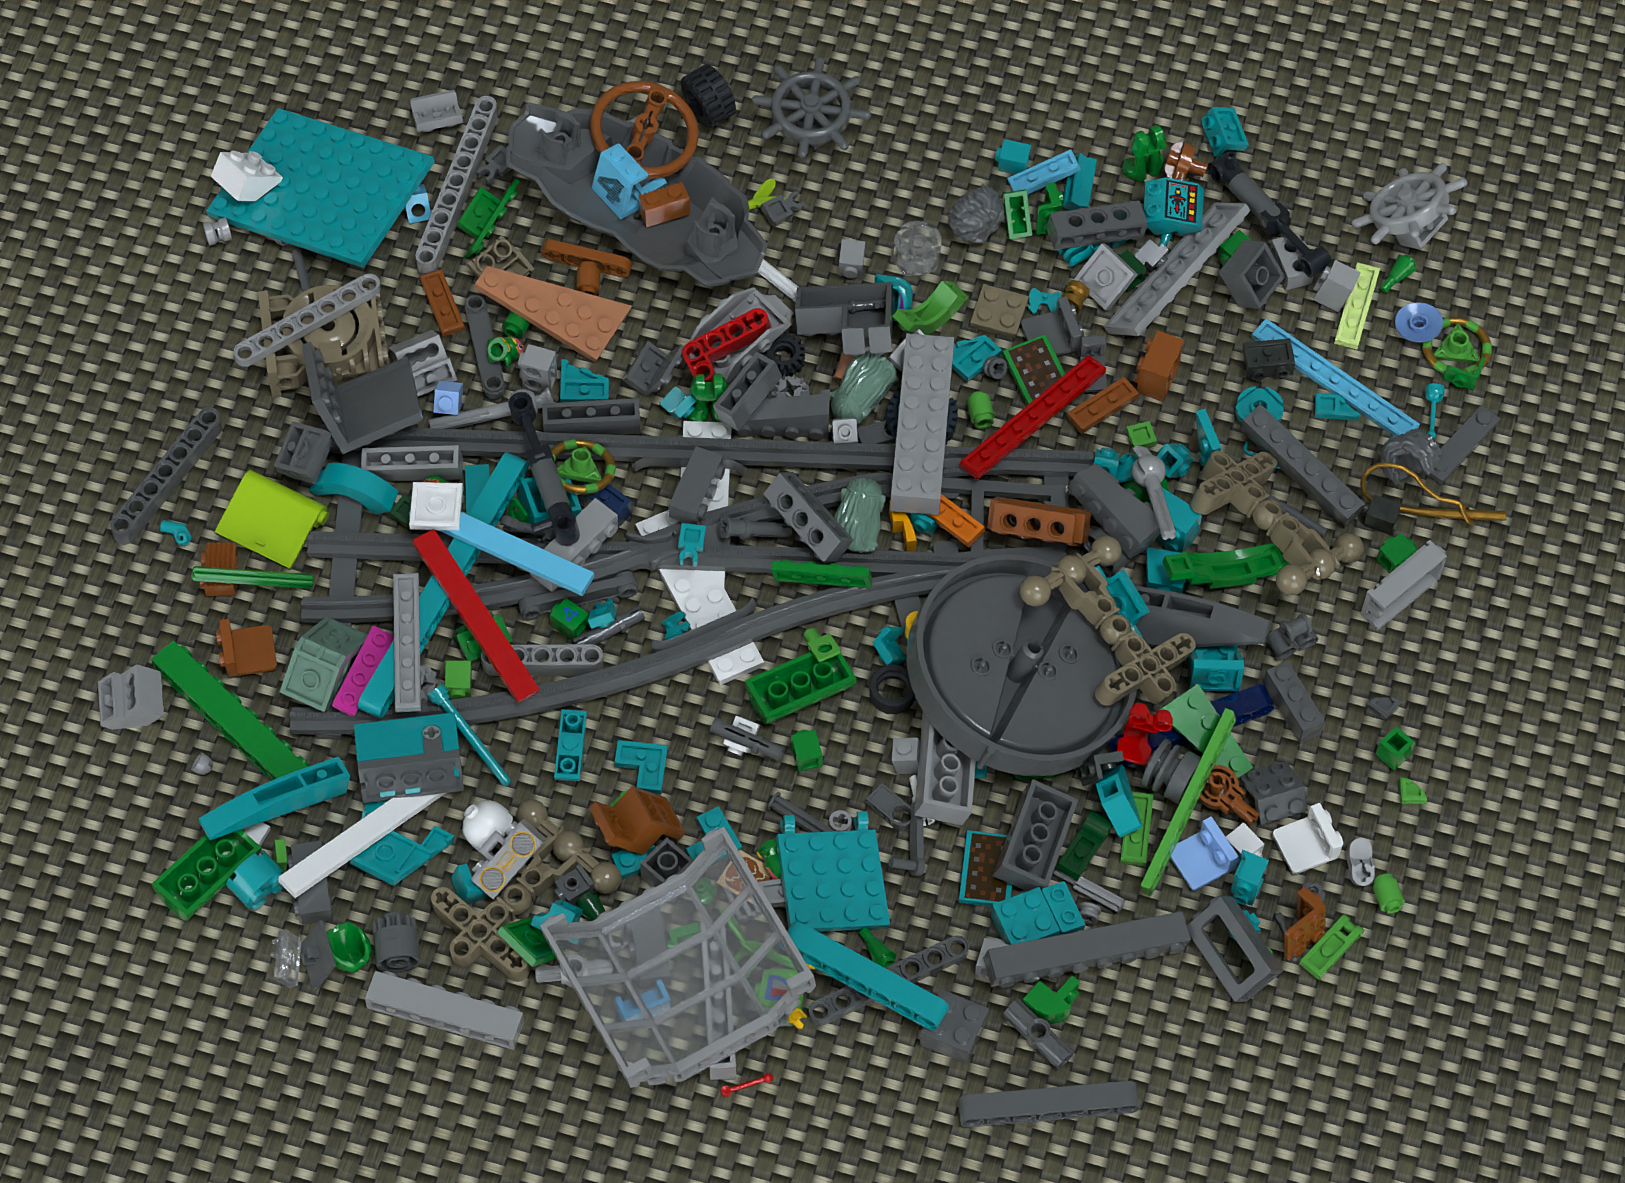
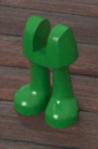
M1159 125L1150 127L1147 134L1144 131L1135 133L1131 146V151L1135 158L1125 159L1122 166V172L1126 178L1139 182L1145 181L1147 172L1150 176L1156 177L1163 170L1164 158L1160 150L1166 149L1167 142L1164 132Z
M698 374L691 382L690 392L697 401L692 405L695 409L687 417L688 421L707 422L709 415L707 401H711V417L713 421L722 422L713 407L728 388L727 381L722 374H714L713 382H705L704 374Z

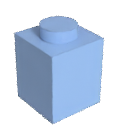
M438 382L435 388L434 413L458 415L462 407L463 383Z

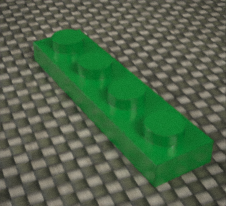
M790 560L772 561L771 566L774 581L871 588L873 579L870 569L861 565L847 567L836 563L820 565L810 561L794 563Z

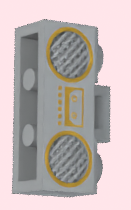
M525 819L519 823L514 821L505 831L508 835L506 838L495 830L479 849L487 860L481 859L472 869L475 874L471 880L492 899L500 894L504 887L507 886L547 840ZM500 842L503 847L494 855L491 850Z

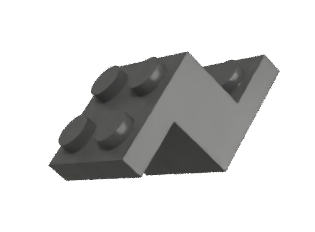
M292 421L274 464V467L277 468L276 472L286 477L316 484L334 441L330 438L332 433Z

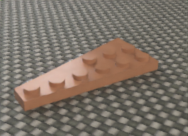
M490 266L485 268L474 285V288L594 363H596L632 307L631 305Z

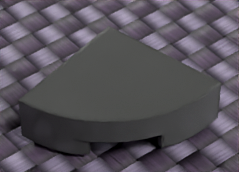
M1376 697L1370 700L1366 707L1384 721H1387L1402 705V701L1395 697Z

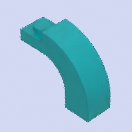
M328 463L325 470H321L316 484H312L309 489L315 496L340 494L360 502L373 514L390 512L399 492L379 476L362 468L343 463Z

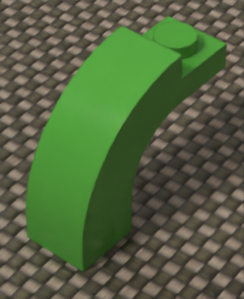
M941 281L931 296L921 305L914 309H897L892 317L898 321L897 325L908 334H912L920 329L924 335H929L945 324L960 309L968 296L954 282Z

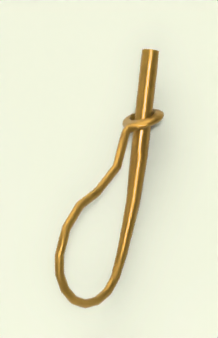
M1389 462L1377 463L1369 467L1361 477L1360 487L1362 494L1370 502L1372 497L1366 491V477L1377 468L1390 467L1400 469L1414 477L1420 487L1437 501L1456 504L1459 509H1436L1401 505L1400 512L1418 516L1464 519L1469 525L1474 524V519L1506 521L1507 511L1470 510L1466 504L1458 500L1438 496L1423 483L1417 473L1403 465Z

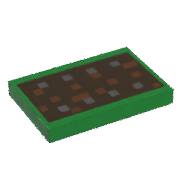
M1046 334L1002 351L1003 358L1026 405L1030 404L1065 375Z

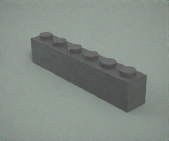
M1261 404L1243 419L1241 431L1263 452L1273 455L1277 460V465L1344 529L1361 514L1364 502Z

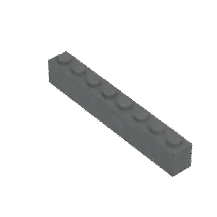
M1180 911L987 950L983 959L991 987L1000 985L1001 988H1006L1018 981L1024 980L1025 983H1031L1043 976L1056 978L1063 975L1064 972L1073 971V973H1081L1089 967L1106 968L1114 962L1121 961L1123 964H1126L1144 956L1146 959H1152L1164 952L1177 954L1185 950L1191 938L1183 912Z

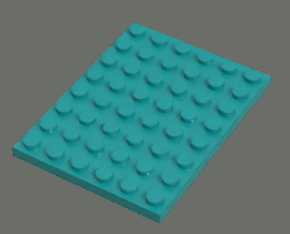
M278 108L247 153L253 151L260 154L267 164L275 167V171L283 177L282 181L256 201H237L222 187L206 210L209 218L218 220L226 217L228 224L364 268L435 161L433 156Z

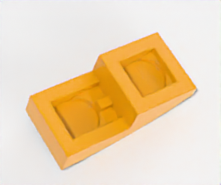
M889 500V517L892 533L902 532L905 550L916 552L917 540L908 516L905 512L890 511L891 500Z

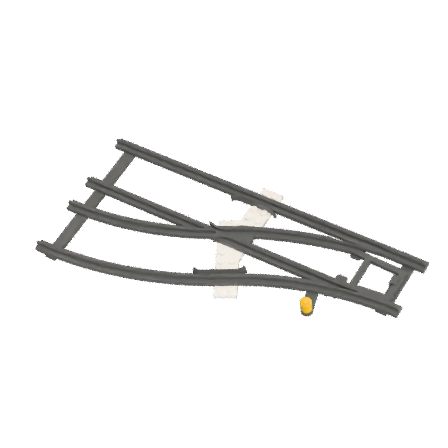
M684 421L683 437L536 432L540 445L549 443L550 449L563 441L571 439L590 440L606 448L614 461H636L632 464L635 471L649 466L681 467V477L695 446L723 455V465L726 466L724 476L721 480H717L715 496L713 499L708 500L706 504L708 505V510L705 518H700L697 524L706 526L703 552L696 551L698 554V564L696 567L693 566V559L691 557H686L684 564L680 565L679 555L682 549H678L681 524L684 522L669 518V510L636 523L635 529L638 535L625 533L626 542L603 541L600 549L595 554L591 553L585 559V563L582 566L594 572V578L591 583L614 578L617 574L625 571L632 572L640 568L650 569V571L657 569L679 611L685 612L684 620L691 624L689 626L690 631L669 640L659 641L653 639L652 654L583 675L538 685L540 688L539 692L520 703L516 702L510 691L453 699L450 702L467 724L489 722L548 711L608 696L674 675L705 662L708 663L720 686L764 667V661L754 644L755 641L828 616L894 600L900 625L904 631V640L907 644L912 623L921 608L918 595L930 594L936 584L955 568L977 558L1001 554L1031 556L1057 564L1061 558L1068 556V545L1064 542L1043 541V547L983 550L982 534L971 545V549L968 552L958 553V544L956 542L937 541L934 544V552L874 550L873 552L859 553L858 551L847 549L836 562H822L818 560L811 548L730 545L731 536L722 538L719 534V522L723 516H728L731 519L746 517L754 522H771L784 518L778 510L770 506L769 500L765 496L728 506L730 469L742 475L746 473V467L743 465L894 470L896 444H834V442L731 439L732 427L724 422ZM320 425V429L329 432L326 425ZM403 428L392 435L384 436L368 445H363L342 454V463L361 468L362 448L459 445L462 455L502 457L505 452L523 458H527L525 451L532 448L526 432ZM335 440L329 451H341ZM945 446L941 494L948 499H955L959 494L971 495V517L982 525L984 524V496L1044 500V504L1068 507V476H1075L1076 473L1092 466L1094 455L1093 452L1014 449L984 474L1044 475V484L961 479L960 476L971 475L959 467L960 461L976 447ZM575 449L561 452L556 459H569ZM588 449V451L591 454L592 460H604L595 452ZM872 473L817 483L806 487L825 508L840 506L842 503V488H846L848 483L856 478H867L876 481L882 488V494L885 495V498L891 497L893 474ZM339 494L335 532L309 531L307 537L308 557L332 558L329 597L303 596L301 601V622L319 623L325 617L352 627V623L394 621V594L355 596L358 559L423 561L412 544L413 539L421 535L361 533L363 505L355 499ZM1058 522L1059 529L1064 532L1063 524ZM439 535L448 549L454 537ZM519 538L541 549L548 545L543 542V539ZM483 550L475 563L511 564ZM790 560L794 563L810 561L820 565L836 563L847 567L861 565L869 568L871 576L875 577L872 578L871 588L838 586L796 598L756 613L754 612L757 603L753 598L745 607L736 611L724 589L725 571L772 573V561ZM530 574L472 585L487 609L518 604L524 598L523 595L528 593L536 596L551 592ZM558 586L554 591H558V590H562V589H566V588H563V587H559V586ZM452 603L449 605L444 616L458 614ZM432 702L421 703V711L396 712L395 705H391L382 719L360 709L352 717L334 708L332 703L325 712L316 708L292 707L290 712V734L316 735V739L341 740L342 734H355L354 724L437 715L446 712L441 705L438 706Z

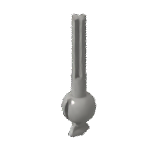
M549 387L540 395H535L528 389H518L509 396L510 399L515 393H528L532 397L536 416L538 409L542 408V404L553 403ZM508 402L460 412L458 415L452 414L430 419L429 424L432 429H455L511 416Z
M1136 445L1133 450L1139 458L1132 467L1133 478L1138 485L1147 488L1162 538L1164 540L1168 538L1173 539L1175 538L1176 531L1161 486V482L1166 474L1165 464L1159 457L1152 455L1148 448Z

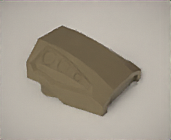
M502 235L465 265L478 277L481 276L487 266L522 276H527L534 270L523 254Z

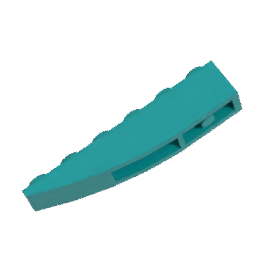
M338 756L291 772L258 786L199 818V823L209 840L345 794L347 793L350 774Z

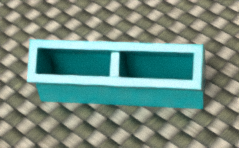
M1081 153L1075 155L1081 171L1067 176L1063 198L1064 204L1062 206L1069 211L1089 208L1097 159L1088 158Z

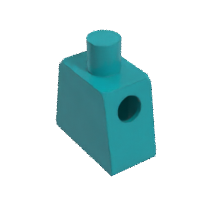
M1147 548L1145 559L1146 588L1182 594L1187 579L1171 581L1162 563L1165 556L1180 554V552Z

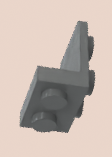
M1067 296L1058 298L1056 311L1026 318L1021 322V327L1027 341L1046 334L1056 356L1079 351L1081 337H1084L1082 325L1077 324L1075 319V307L1073 304L1070 305Z
M647 341L644 343L623 381L645 397L653 391L656 393L662 385L666 386L673 376L671 370L673 367H677L683 359L682 350L684 346L679 345L669 354H666Z
M1276 762L1264 768L1251 770L1241 776V782L1255 799L1256 812L1260 813L1257 819L1260 825L1308 811L1305 786L1287 762Z

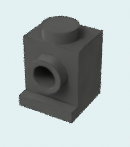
M579 864L576 866V869L555 881V890L553 892L557 900L562 899L575 906L576 901L589 891L595 893L593 888L594 882L582 865Z

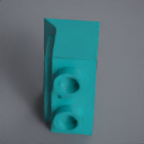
M1243 849L1230 892L1233 893V897L1238 904L1253 906L1264 881L1262 876L1269 860Z

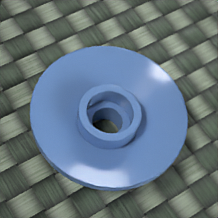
M1411 303L1398 311L1395 318V327L1398 333L1409 341L1427 342L1440 334L1443 327V318L1440 312L1429 304Z

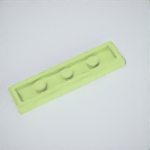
M1357 262L1355 270L1361 273L1353 291L1346 300L1334 344L1358 349L1380 268Z

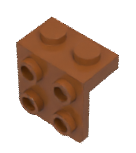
M229 619L219 620L220 630H216L218 645L223 646V652H219L221 667L226 666L228 678L274 671L277 668L273 632L270 625L232 630Z
M1305 886L1297 892L1298 922L1284 934V957L1287 960H1291L1293 956L1299 957L1302 955L1307 946L1313 942H1318L1325 934L1326 905L1322 903L1317 893L1309 891Z

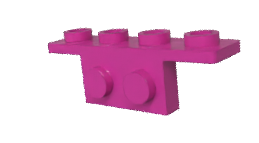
M372 626L332 703L334 708L352 717L356 714L359 699L394 640L393 635L376 626Z

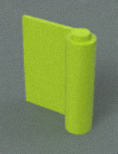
M249 470L242 478L215 533L292 569L307 540L309 531H312L313 527L323 526L328 520L329 512H327V506L255 471Z

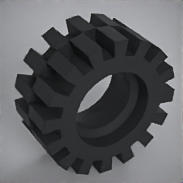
M783 332V336L776 338L772 342L771 347L762 353V355L776 362L781 375L788 376V374H791L792 376L794 374L796 376V371L800 373L805 364V346L801 344L799 337L795 340V335L792 333L790 337H787V332ZM787 350L792 353L793 357L790 360L781 361L776 359L774 355L777 351Z

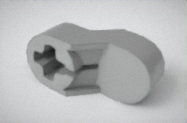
M1364 838L1352 839L1346 849L1349 878L1357 886H1366L1373 881L1375 875L1372 846Z

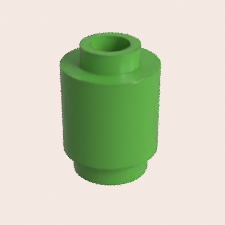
M981 391L972 393L966 401L971 422L978 429L988 428L994 423L993 419L995 418L990 396Z
M1383 874L1373 880V891L1381 911L1391 914L1401 910L1405 900L1397 879L1393 878L1392 874Z

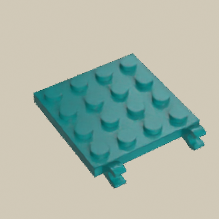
M867 811L857 812V817L853 818L855 831L795 833L794 815H784V820L780 821L782 834H777L775 839L788 928L794 921L803 923L817 932L888 928L890 926L876 830H868L869 819Z

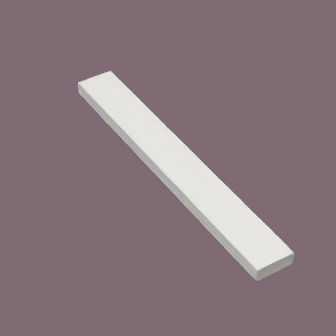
M446 793L390 799L279 876L278 882L294 898L298 897Z

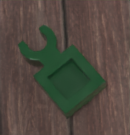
M403 494L389 512V516L409 529V512L411 511L412 500ZM416 529L421 535L427 533V530Z

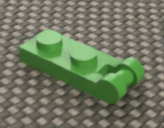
M1342 915L1301 959L1299 965L1320 980L1353 943L1362 936L1365 930L1359 925L1356 927L1351 923V919L1347 915ZM1344 929L1349 935L1346 937L1340 931Z

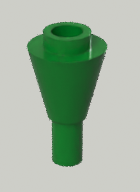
M1398 255L1388 278L1379 287L1383 293H1387L1395 283L1400 282L1415 272L1416 262L1409 255Z
M868 928L860 931L859 934L866 942L873 962L884 968L895 963L896 953L878 939H875Z

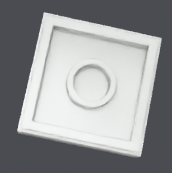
M413 482L410 529L460 530L463 483Z

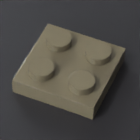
M983 284L970 327L1016 339L1029 296Z

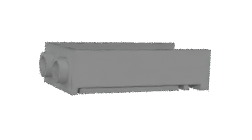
M1430 540L1427 541L1426 545L1422 546L1381 580L1380 585L1376 584L1374 590L1371 588L1367 591L1361 615L1377 630L1381 629L1440 580L1447 558L1444 550Z

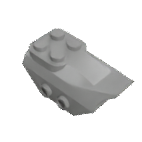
M754 287L734 293L728 299H723L718 304L717 309L711 314L705 315L696 327L690 341L752 309L761 308L767 313L772 325L770 329L764 332L755 342L712 363L716 374H722L728 386L756 352H766L771 347L772 342L792 325L790 319L793 312L776 295L760 294ZM736 331L733 336H740L743 331ZM715 342L711 347L716 348L720 346L721 342ZM693 353L690 358L695 359L700 353ZM705 372L703 374L706 377H708L710 375V372Z

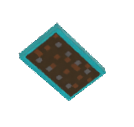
M967 830L959 903L992 907L995 903L1011 898L1012 884L993 876L1007 835Z

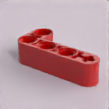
M755 308L688 342L683 347L682 354L692 375L695 377L698 374L710 372V375L704 378V381L713 382L716 372L712 363L755 342L764 332L772 327L771 322L763 309ZM736 331H743L740 336H733ZM721 342L720 346L716 348L711 347L713 343ZM693 353H700L697 358H690Z

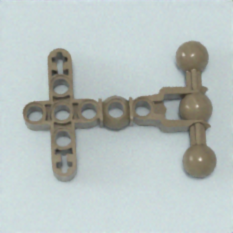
M1214 451L1202 469V475L1206 481L1199 485L1190 500V507L1196 513L1205 515L1230 502L1240 512L1246 514L1248 518L1253 517L1256 526L1267 531L1266 535L1270 536L1272 542L1283 552V559L1291 564L1283 566L1276 576V584L1282 593L1286 595L1300 594L1306 588L1309 578L1312 577L1316 580L1328 578L1335 569L1340 567V561L1343 563H1353L1361 558L1364 545L1359 536L1354 533L1341 534L1334 541L1333 549L1330 550V547L1314 529H1308L1296 518L1290 516L1288 512L1283 514L1279 503L1268 500L1270 495L1266 494L1261 485L1268 481L1277 466V460L1273 455L1267 452H1260L1237 464L1226 453Z
M1106 535L1097 538L1092 544L1091 552L1083 556L1079 553H1076L1075 556H1064L1058 561L1056 567L1050 568V574L1044 578L1033 575L1022 581L1020 596L1027 605L1034 607L1045 604L1049 600L1051 590L1059 586V590L1068 605L1074 610L1078 609L1091 624L1095 625V629L1100 628L1103 640L1108 644L1114 645L1111 650L1115 651L1116 657L1123 667L1109 674L1096 688L1095 697L1101 704L1112 705L1139 688L1150 702L1162 704L1175 690L1176 682L1168 671L1183 663L1196 647L1195 640L1187 633H1180L1151 650L1145 640L1136 634V630L1131 632V625L1128 619L1118 614L1120 609L1116 608L1115 601L1106 589L1107 580L1094 567L1097 564L1104 567L1113 566L1119 561L1122 548L1119 541L1114 537ZM1084 581L1090 591L1084 593L1077 585Z
M532 799L526 800L519 805L516 811V820L519 823L525 819L542 833L547 840L533 854V860L524 869L521 878L517 877L516 883H511L504 887L500 897H497L496 901L490 903L480 914L446 887L435 889L431 894V902L436 916L458 934L450 944L452 962L456 966L461 968L468 967L480 955H483L510 980L521 982L529 975V964L497 934L500 927L510 924L511 920L514 921L516 919L515 915H521L526 912L531 902L536 899L535 897L540 896L555 884L556 880L576 869V866L579 864L590 874V878L594 882L593 888L595 891L601 894H611L618 889L622 880L621 871L610 862L599 863L590 855L591 848H585L584 840L578 833L565 831L564 825L560 827L554 825L547 819L548 812L543 803ZM552 850L559 860L565 862L556 870L550 868L549 864L542 862ZM533 878L540 880L536 884L527 883ZM514 896H520L522 898L518 902L510 901V899ZM498 913L504 915V917L499 920H494L492 918L495 914ZM461 915L468 917L462 922L456 920ZM479 931L486 933L485 936L480 938L474 935ZM497 947L505 949L499 954L492 952ZM460 949L468 950L465 955L456 954Z

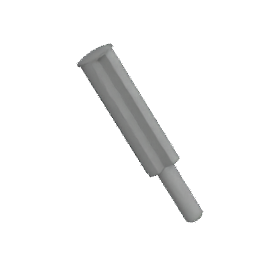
M1056 868L1053 871L1054 875L1073 884L1074 890L1117 913L1122 910L1125 899L1082 876L1076 881Z

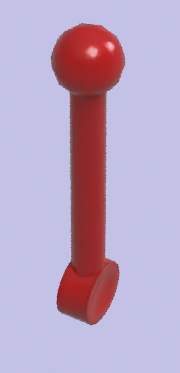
M765 1073L763 1077L732 1087L723 1086L721 1088V1095L728 1097L731 1095V1092L762 1082L770 1083L773 1080V1075Z

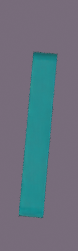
M794 921L787 931L807 964L929 1030H937L946 1015L949 1005L941 998L805 924ZM780 942L781 948L787 952L782 942Z

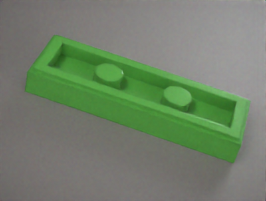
M1132 792L1143 827L1123 836L1120 863L1145 866L1154 794Z

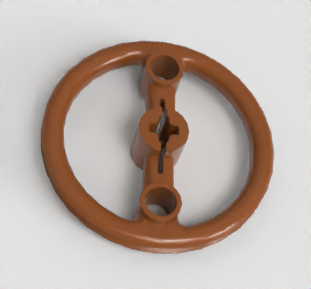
M646 81L625 82L606 91L598 99L590 120L591 136L600 154L610 148L604 139L601 129V118L606 107L614 99L624 94L642 92L648 94L645 111L635 120L631 131L633 140L631 145L626 148V151L631 156L636 157L633 159L649 174L648 178H660L679 171L690 161L697 147L699 130L693 111L678 94L662 85ZM669 102L680 112L686 123L688 132L686 147L680 156L670 163L657 167L642 166L644 148L653 141L658 128L657 116L663 111L665 103ZM648 117H650L649 123L644 132L641 142H639L640 136L645 127Z

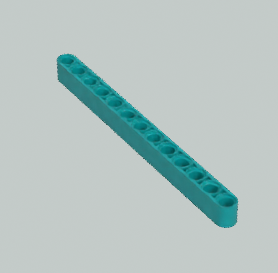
M505 452L468 515L496 527L520 486L521 479H524L529 468V462ZM456 538L452 540L448 547V551L464 575L467 576L482 550ZM433 574L419 596L420 655L451 604ZM394 640L358 702V709L380 719L385 716L395 699Z

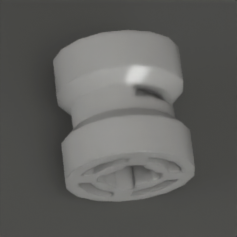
M226 217L220 218L214 223L210 221L203 223L209 246L215 245L221 240L225 242L232 240Z

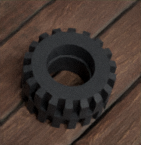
M705 64L681 78V89L685 101L693 111L694 116L704 126L712 128L736 113L735 99L729 85L723 76L710 64Z

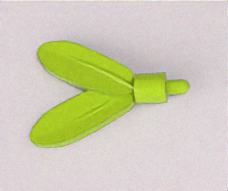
M768 179L760 186L753 199L748 201L749 211L756 207L760 208L762 203L777 197L770 196L775 189V179Z

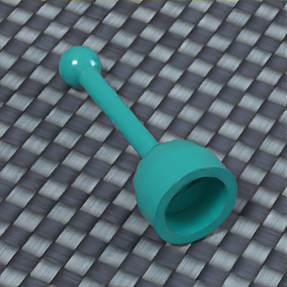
M1431 383L1425 387L1426 399L1431 402L1430 427L1427 434L1431 435L1433 439L1436 437L1434 432L1436 403L1443 399L1445 387L1437 383Z

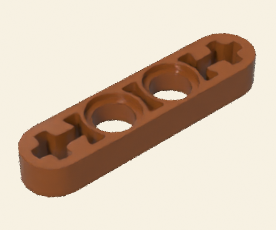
M546 240L541 251L544 258L553 262L579 267L580 263L591 261L598 265L600 273L623 278L629 276L633 265L630 259L620 255L556 240Z

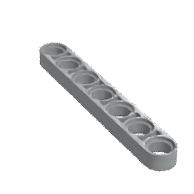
M374 274L362 275L240 342L234 348L236 363L240 366H250L376 297L381 290L379 278ZM366 282H374L376 284L375 288L371 290L364 289L363 285ZM347 293H352L356 296L352 301L342 299L343 295ZM327 304L335 307L329 313L322 311V307ZM304 316H312L314 321L310 324H304L301 322V319ZM285 327L293 329L290 335H282L280 333ZM268 338L273 342L270 346L263 347L259 344L260 341ZM243 350L252 352L248 358H240L238 355Z

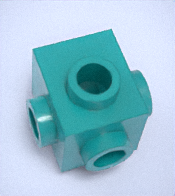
M1181 443L1165 444L1157 452V457L1165 464L1166 478L1183 477L1191 468L1189 465L1194 459L1189 455L1190 451Z

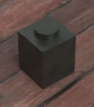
M1374 494L1371 503L1366 502L1362 516L1366 518L1363 526L1391 535L1402 504Z

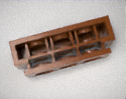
M995 497L990 500L987 528L1000 535L1013 534L1018 535L1020 538H1038L1045 542L1057 541L1064 542L1070 546H1080V543L1088 540L1091 511ZM1011 514L1016 517L1017 524L1012 522ZM1035 518L1040 521V528L1035 525ZM1058 522L1063 524L1064 532L1059 529Z

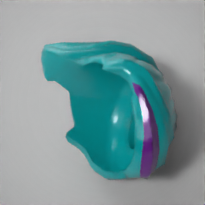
M875 275L874 283L892 282L893 315L897 309L912 308L913 290L905 279L897 276Z

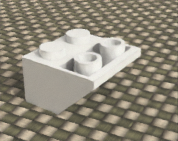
M237 151L220 152L211 177L237 201H256L280 183L283 178L275 171V167L267 164L260 154L253 151L249 153Z

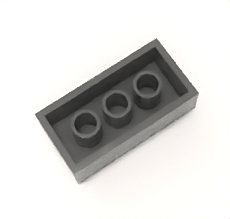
M1032 779L1023 790L993 876L1025 891H1030L1037 887H1040L1042 891L1043 888L1048 887L1078 799Z

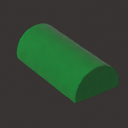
M825 645L823 647H820L818 651L826 653L829 652L832 649V647L830 645ZM812 651L745 680L751 704L757 716L765 725L851 688L857 683L854 673L841 653L819 662Z
M242 829L209 840L205 834L152 883V887L162 902L175 915L184 921H188L226 885L229 878L232 880L236 876L234 873L236 868L255 853L259 855L262 847Z

